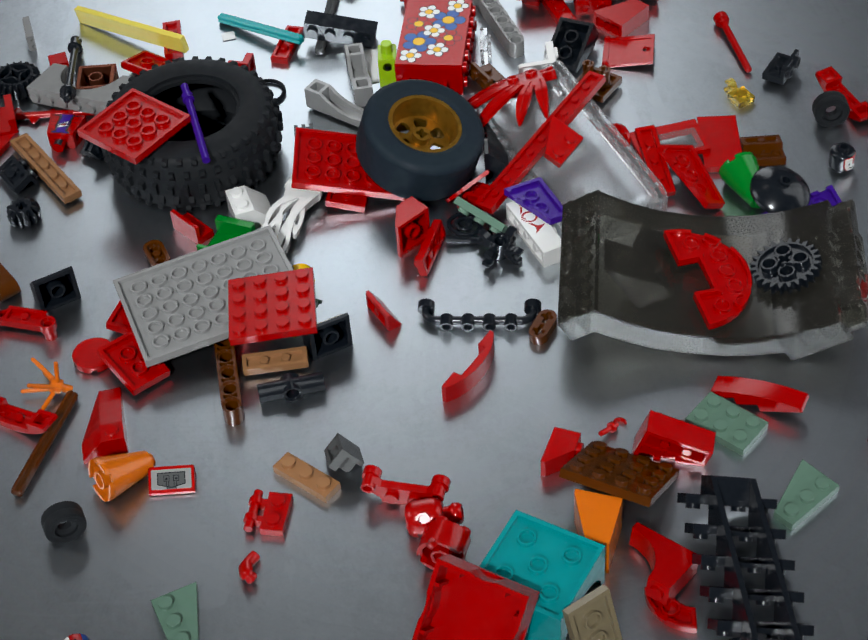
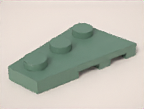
M197 582L150 600L167 640H200Z

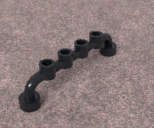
M425 298L418 302V312L425 321L430 324L440 325V329L443 331L452 330L453 325H461L464 331H472L474 325H483V329L486 331L495 330L496 325H504L505 330L515 331L517 325L532 322L541 311V302L538 299H528L524 303V312L527 314L525 316H517L513 313L506 314L505 316H495L492 313H487L484 316H474L470 313H465L462 316H453L449 313L433 316L432 314L435 312V302L433 300Z

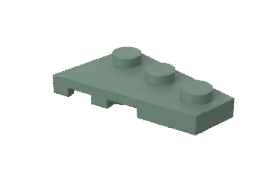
M802 459L781 497L777 509L774 510L773 518L793 531L839 491L840 485Z

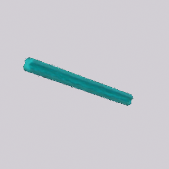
M220 13L217 17L218 22L298 45L304 42V36L299 33L226 13Z

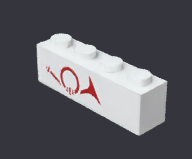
M514 201L506 203L507 220L517 229L519 236L544 268L566 260L567 243L564 239L560 238L554 226L552 227Z

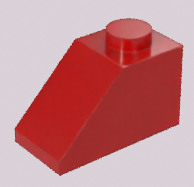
M554 427L541 459V476L546 477L560 471L566 463L584 449V443H581V433Z

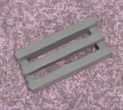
M29 16L23 17L22 21L29 50L31 52L36 51L37 48Z

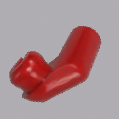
M251 551L238 568L240 578L245 580L247 584L253 583L257 578V573L252 570L260 560V556L255 551Z

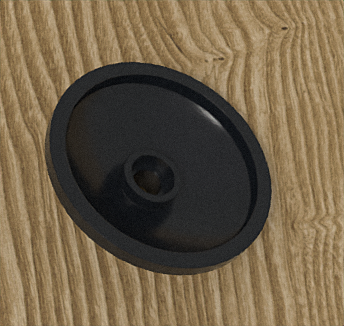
M766 166L759 169L751 179L750 193L752 198L760 208L772 215L779 217L799 215L807 208L810 202V189L807 183L798 173L789 168Z

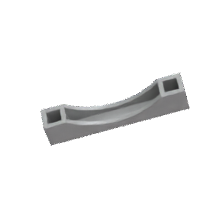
M314 79L304 88L307 107L359 127L364 109L345 99L330 84ZM409 130L399 131V132L404 133V134H407V133L409 132Z

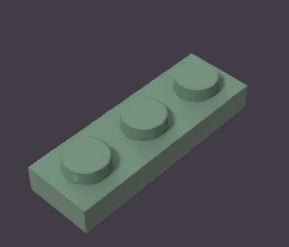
M459 196L453 202L459 207L457 210L465 216L473 215V220L482 226L485 223L491 226L489 230L493 233H505L508 228L502 222Z

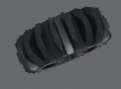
M22 61L0 66V99H4L3 95L11 94L12 102L15 100L20 101L23 98L27 99L29 93L26 87L41 75L38 68L34 64H29V62L22 63Z

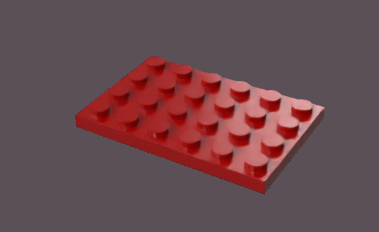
M296 127L291 188L399 201L406 200L384 190L364 171L356 152L357 134Z

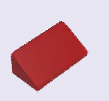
M369 290L366 291L367 307L388 331L402 325L377 296Z

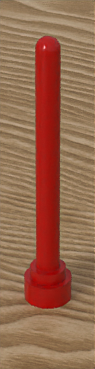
M724 11L716 13L713 17L716 26L723 29L744 71L750 73L752 68L728 25L729 17Z

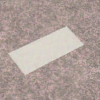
M378 48L365 50L368 76H370L372 83L380 82Z

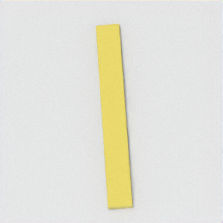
M77 6L74 9L79 22L183 53L189 50L184 35L82 6Z

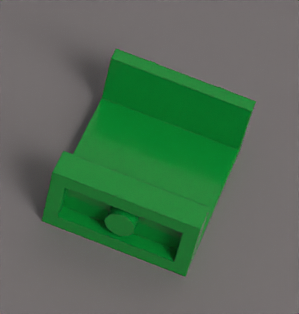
M218 214L215 218L216 234L208 245L198 244L196 247L197 250L252 232L256 230L255 223Z

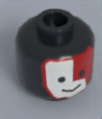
M844 142L833 145L829 152V166L838 173L851 170L855 163V148Z

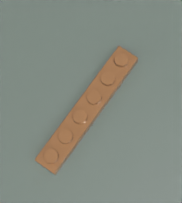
M27 133L10 140L12 148L29 164L64 204L82 196L81 190Z

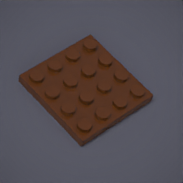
M592 441L561 468L559 477L650 508L677 479L679 469L673 468L669 463L651 461L649 457L644 455L636 456L630 454L628 450L623 448L615 449L609 447L602 441Z

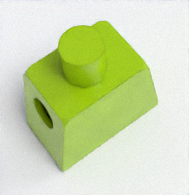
M383 40L380 43L381 45H378L380 87L396 82L394 64L397 49L396 44H392L390 40ZM385 67H391L392 69L386 71Z

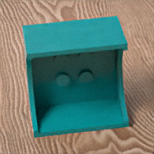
M515 510L479 567L540 592L525 640H566L568 630L562 610L584 597L593 583L597 582V585L600 586L604 583L605 545Z

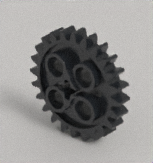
M791 238L787 242L780 239L779 244L772 241L771 247L764 245V251L758 250V256H753V262H750L753 283L757 284V288L763 287L764 292L770 289L771 294L776 293V291H779L780 295H783L784 291L792 294L793 289L800 292V287L808 288V282H815V277H819V271L822 270V259L819 250L815 249L814 244L808 245V241L801 244L799 238L795 242H792Z

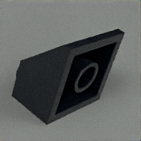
M72 266L30 283L33 297L40 310L51 311L81 298Z
M343 313L317 323L318 333L302 335L304 346L307 347L313 360L353 345L348 313Z

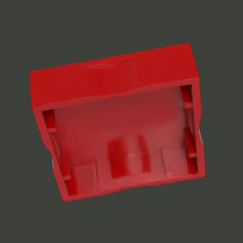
M448 554L439 557L436 560L427 589L425 607L418 619L412 640H525L540 592Z

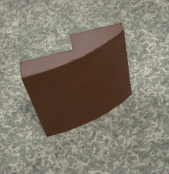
M780 135L740 137L742 152H752L757 158L759 167L786 165V156L783 151V142Z

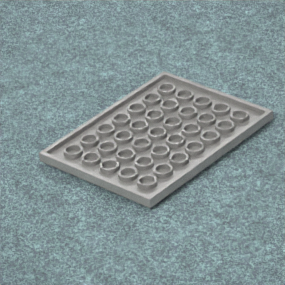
M271 225L123 276L113 280V283L148 368L229 338L228 280L290 271L293 268Z

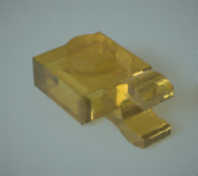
M733 78L725 80V83L728 85L724 88V91L728 94L727 99L738 109L754 103L755 96L744 86L738 88Z

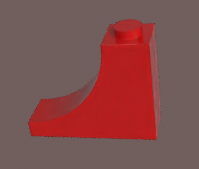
M638 522L632 527L629 545L637 549L646 558L652 571L648 576L645 595L667 606L697 573L698 564H692V554L696 553Z

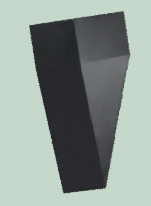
M487 123L483 127V153L485 171L488 169L490 173L485 176L486 184H492L509 164L508 154Z

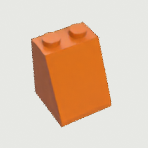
M575 489L574 523L576 532L580 536L605 545V573L609 574L622 530L623 498Z

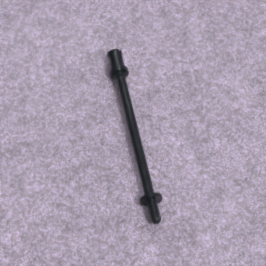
M72 36L68 44L70 59L66 83L60 88V97L65 103H69L70 100L76 97L73 81L77 55L82 52V39H79V36Z

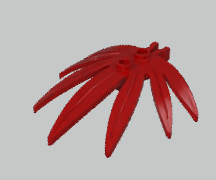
M552 66L541 70L534 68L511 75L489 85L467 101L476 109L492 99L479 116L484 127L511 98H517L516 120L518 126L521 127L530 106L533 92H535L538 105L544 117L548 119L549 94L546 82L557 79L556 71Z

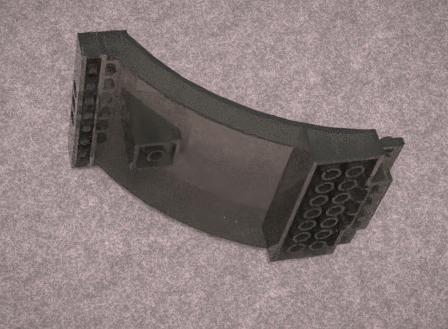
M599 189L587 193L580 198L563 204L558 326L571 341L597 332L620 341L673 352L718 356L767 355L785 352L791 361L853 340L854 331L868 327V274L863 238L858 230L855 202L853 199H850L832 207L830 202L825 200L787 211L759 215L703 216L651 209L605 194ZM689 229L692 230L691 233L700 235L708 233L721 239V243L729 248L731 246L734 247L742 255L749 269H751L750 262H753L752 257L758 256V250L764 251V245L771 247L772 241L779 244L780 239L787 242L791 238L792 242H795L799 238L801 244L808 241V245L814 244L815 249L819 250L822 259V270L819 271L820 276L815 277V282H808V288L801 286L800 292L793 289L792 294H789L788 291H784L783 295H780L779 291L771 294L770 289L764 292L763 287L757 288V284L753 283L752 279L750 298L742 313L731 322L708 330L693 299V294L696 291L711 288L698 263L677 266L663 234L664 230Z

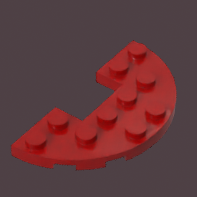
M689 229L664 230L663 237L677 266L698 263L711 288L696 291L693 294V299L708 330L721 327L739 316L749 301L752 288L751 271L742 255L734 247L731 246L729 248L721 243L720 238L708 233L704 235L691 233L692 230Z

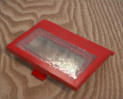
M695 119L655 127L661 145H693L697 154L711 151ZM630 132L631 143L642 165L645 166L635 133Z

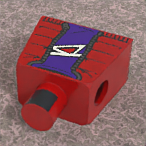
M51 113L47 136L50 146L54 151L60 153L63 152L64 148L75 149L78 147L83 138L78 136L77 130L87 123L86 115Z

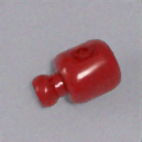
M432 497L412 500L405 506L406 528L408 534L414 538H421L426 524L435 520L437 516H445L449 521L459 525L464 522L463 507L459 502H453L449 506H444L439 498Z

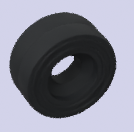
M826 91L816 97L812 104V111L818 124L823 127H835L842 124L848 118L850 107L842 93ZM831 106L836 107L835 110L826 112L827 108Z
M72 501L55 503L48 507L41 516V525L46 538L57 544L68 543L79 538L87 527V521L79 504Z

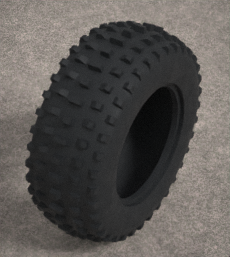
M193 56L192 60H184V57L179 58V61L172 63L170 60H167L165 65L158 66L155 64L152 65L151 70L146 71L143 69L139 72V76H131L128 79L129 83H122L119 86L120 91L112 94L113 100L107 102L106 106L108 107L130 89L134 88L188 114L187 107L181 97V84L187 83L195 99L194 106L199 123L225 126L218 132L204 137L210 157V162L207 164L202 162L196 140L166 141L137 165L102 148L104 160L108 162L112 175H116V181L130 195L134 194L135 199L138 201L144 199L145 203L149 206L158 204L159 209H164L167 206L176 211L179 208H186V211H192L194 207H201V210H205L208 205L221 206L220 202L227 200L225 190L243 185L251 189L257 188V182L264 181L267 178L266 172L271 173L273 170L272 163L277 162L278 153L281 151V131L284 128L283 118L277 100L273 98L272 90L269 89L262 77H258L254 70L249 72L246 65L238 66V63L233 60L228 63L225 62V58L212 60L211 56H207L205 59H198V56Z

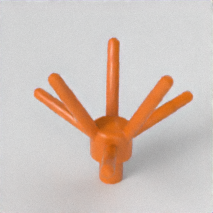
M32 357L31 361L43 372L50 382L49 384L28 383L27 387L29 389H22L20 392H51L40 408L45 410L55 394L67 393V391L73 390V386L64 384V380L60 379L57 361L54 362V377L40 362Z

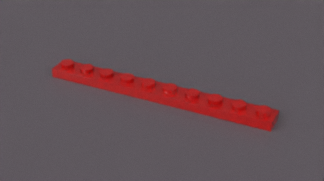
M590 70L585 74L475 202L477 208L493 215L507 198L504 195V188L519 184L544 155L551 118L555 116L568 126L606 82L604 75Z

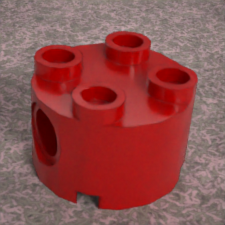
M437 516L435 520L426 524L416 551L417 556L420 555L421 563L431 570H434L437 558L448 554L465 560L471 542V530L449 521L445 516Z

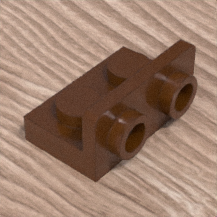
M474 61L470 63V77L482 89L505 79L490 63L481 67Z

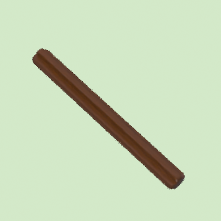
M72 390L67 391L55 412L58 418L42 434L12 486L11 493L17 497L23 496L78 399L76 392Z

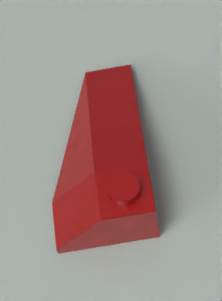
M121 387L98 392L82 442L84 464H88L95 457L129 453Z

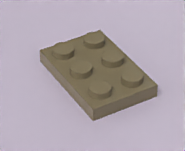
M603 584L562 610L570 640H623L610 590Z

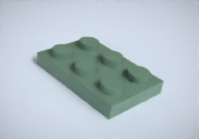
M711 391L685 418L687 423L716 432L715 441L741 456L768 429L769 424L764 419Z

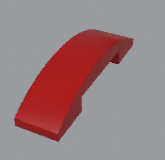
M832 66L815 73L824 92L838 91L846 97L850 107L849 118L858 122L868 119V103L866 101L860 103L841 83L843 77Z
M490 330L478 343L479 355L462 375L453 372L442 385V398L444 402L447 403L466 394L486 375L494 357L493 331Z
M0 397V425L25 434H42L58 418L57 414L42 409L35 413L9 405L6 398Z

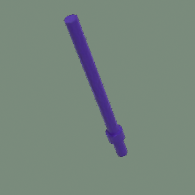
M182 83L181 97L191 117V124L202 162L207 164L210 162V157L194 106L195 99L188 84Z

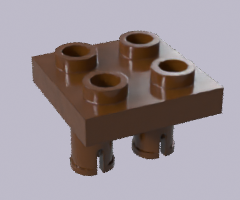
M586 59L582 62L583 73L570 85V91L573 90L589 70L604 75L606 78V82L592 97L593 100L603 103L622 83V77L610 73L611 68L609 66L602 65L597 68L594 67V61H591L590 65V60Z

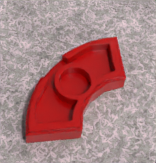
M645 595L649 609L662 623L678 631L697 634L696 607L685 606L675 598L665 606Z

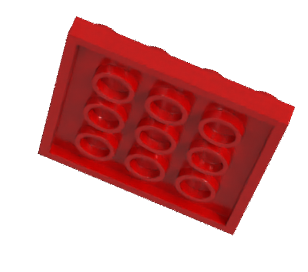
M132 88L80 127L77 132L79 137L137 165L190 123L191 117L179 109Z
M313 267L228 280L230 346L318 333Z

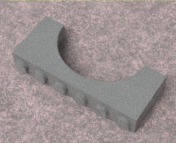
M53 63L26 88L33 103L97 115L107 108L108 101L113 100L112 94L120 91L119 86L122 83H129L128 79L130 76L122 75L114 82L98 88L76 89V97L70 100L69 103H65L60 97V88L66 83L68 66Z

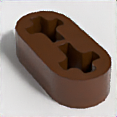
M546 309L538 313L529 328V340L531 343L542 345L548 341L557 326V314L555 311Z

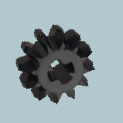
M26 196L23 199L17 198V201H11L10 205L7 206V218L15 228L21 227V229H24V227H31L32 224H37V220L41 219V209L33 198L27 199Z

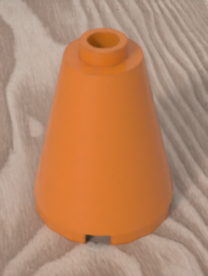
M145 450L95 457L88 463V474L90 478L94 477L96 484L92 486L99 498L104 502H109L146 477L148 469L155 466V459L151 453Z

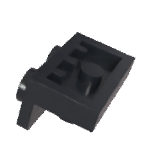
M11 155L0 166V176L17 195L30 181L38 186L40 182L36 179L37 173L30 167L27 168L29 164L23 158L17 159L14 155Z

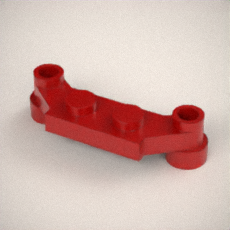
M11 305L7 309L0 311V326L42 332L48 341H53L58 337L56 320L53 316H49L48 311Z
M367 465L362 473L361 490L365 493H373L380 497L382 502L406 505L412 500L432 497L439 498L443 502L445 493L449 491L451 481L447 476L441 474L433 476L430 486L382 480V470L375 465Z

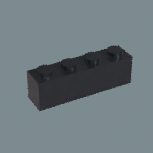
M307 10L303 36L304 38L346 45L362 43L364 48L374 49L378 22Z

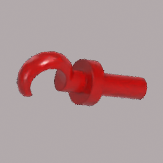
M617 417L613 422L607 423V427L598 432L599 436L602 437L609 432H616L617 427H619L618 422H623L626 425V419Z

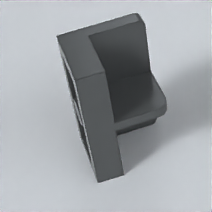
M339 433L336 434L324 450L328 467L335 472L338 468L345 472H350L356 464L360 467L364 464L360 448Z

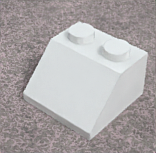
M245 185L225 190L228 209L232 218L255 223V228L264 225L267 211L271 207L265 194Z

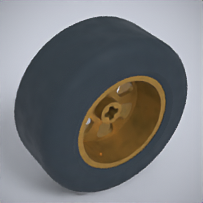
M420 79L396 81L376 91L364 108L356 135L357 157L367 175L384 190L405 199L412 196L418 201H434L447 198L464 187L474 173L484 145L483 125L472 105L454 90L439 83ZM409 130V132H408L407 134H404V133L399 132V131ZM432 146H437L441 149L431 150L430 148Z

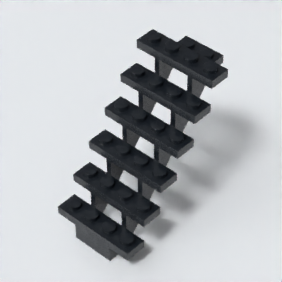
M701 475L700 494L678 493L677 502L686 503L685 508L700 509V504H707L709 509L708 524L685 523L684 533H693V538L708 539V535H716V555L692 554V564L701 565L700 570L716 571V566H724V587L700 585L699 596L708 597V602L724 603V598L732 599L733 603L732 620L708 618L707 629L715 630L717 636L732 637V632H741V640H758V633L765 634L764 638L780 639V634L784 635V640H804V636H814V626L797 623L792 608L795 602L804 603L805 593L788 591L784 580L785 570L795 571V561L778 559L775 548L777 539L786 540V530L770 528L766 513L768 514V509H777V500L762 499L757 481L754 478ZM724 506H731V511L745 512L746 507H749L748 527L729 526ZM732 536H739V541L754 542V538H757L756 557L737 556ZM741 568H747L748 573H762V569H766L765 589L746 588ZM749 600H756V605L771 606V601H775L774 622L754 621Z

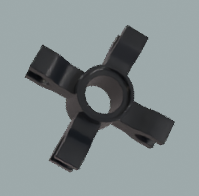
M510 225L505 233H495L493 236L483 228L479 230L477 235L480 238L476 241V244L490 248L484 252L483 256L486 258L482 262L483 265L490 268L495 260H504L506 258H509L516 265L522 261L520 255L524 249L510 245L516 240V237L513 236L517 232L515 227Z

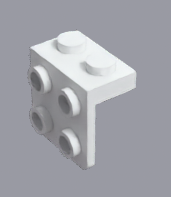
M553 41L545 42L543 61L518 65V74L534 68L541 70L552 66L555 69L558 50L557 47H553Z

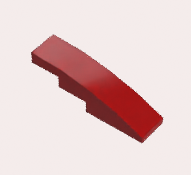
M717 376L711 392L723 398H734L736 405H757L760 412L803 413L809 399L808 393L763 380L743 377Z

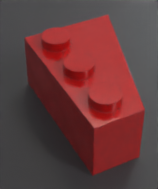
M650 410L634 437L632 454L636 456H651L654 461L667 458L674 459L677 464L705 467L713 455L716 432Z

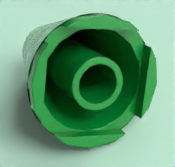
M752 152L738 153L734 155V160L730 162L728 159L720 167L719 175L751 208H760L750 193L751 179L760 169L757 158Z

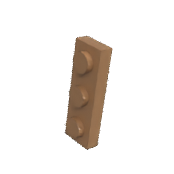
M301 346L242 354L244 376L308 368L307 347Z
M289 452L273 465L274 473L325 503L341 489L339 481Z

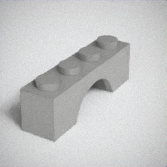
M362 43L344 45L346 65L355 105L365 107L373 95V87L367 72Z

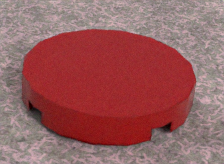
M90 338L79 343L72 353L75 367L87 374H92V371L102 372L109 368L97 355V349L110 341L104 338Z

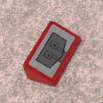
M194 465L150 467L148 469L149 496L195 493L197 475Z

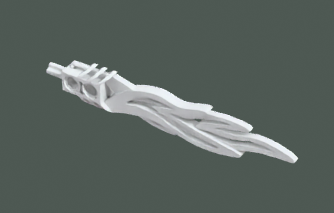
M292 174L285 183L284 196L269 208L264 225L261 227L271 225L285 255L288 253L291 238H297L300 233L305 212L320 201L322 194L325 193L323 191L291 188ZM293 207L283 224V215Z

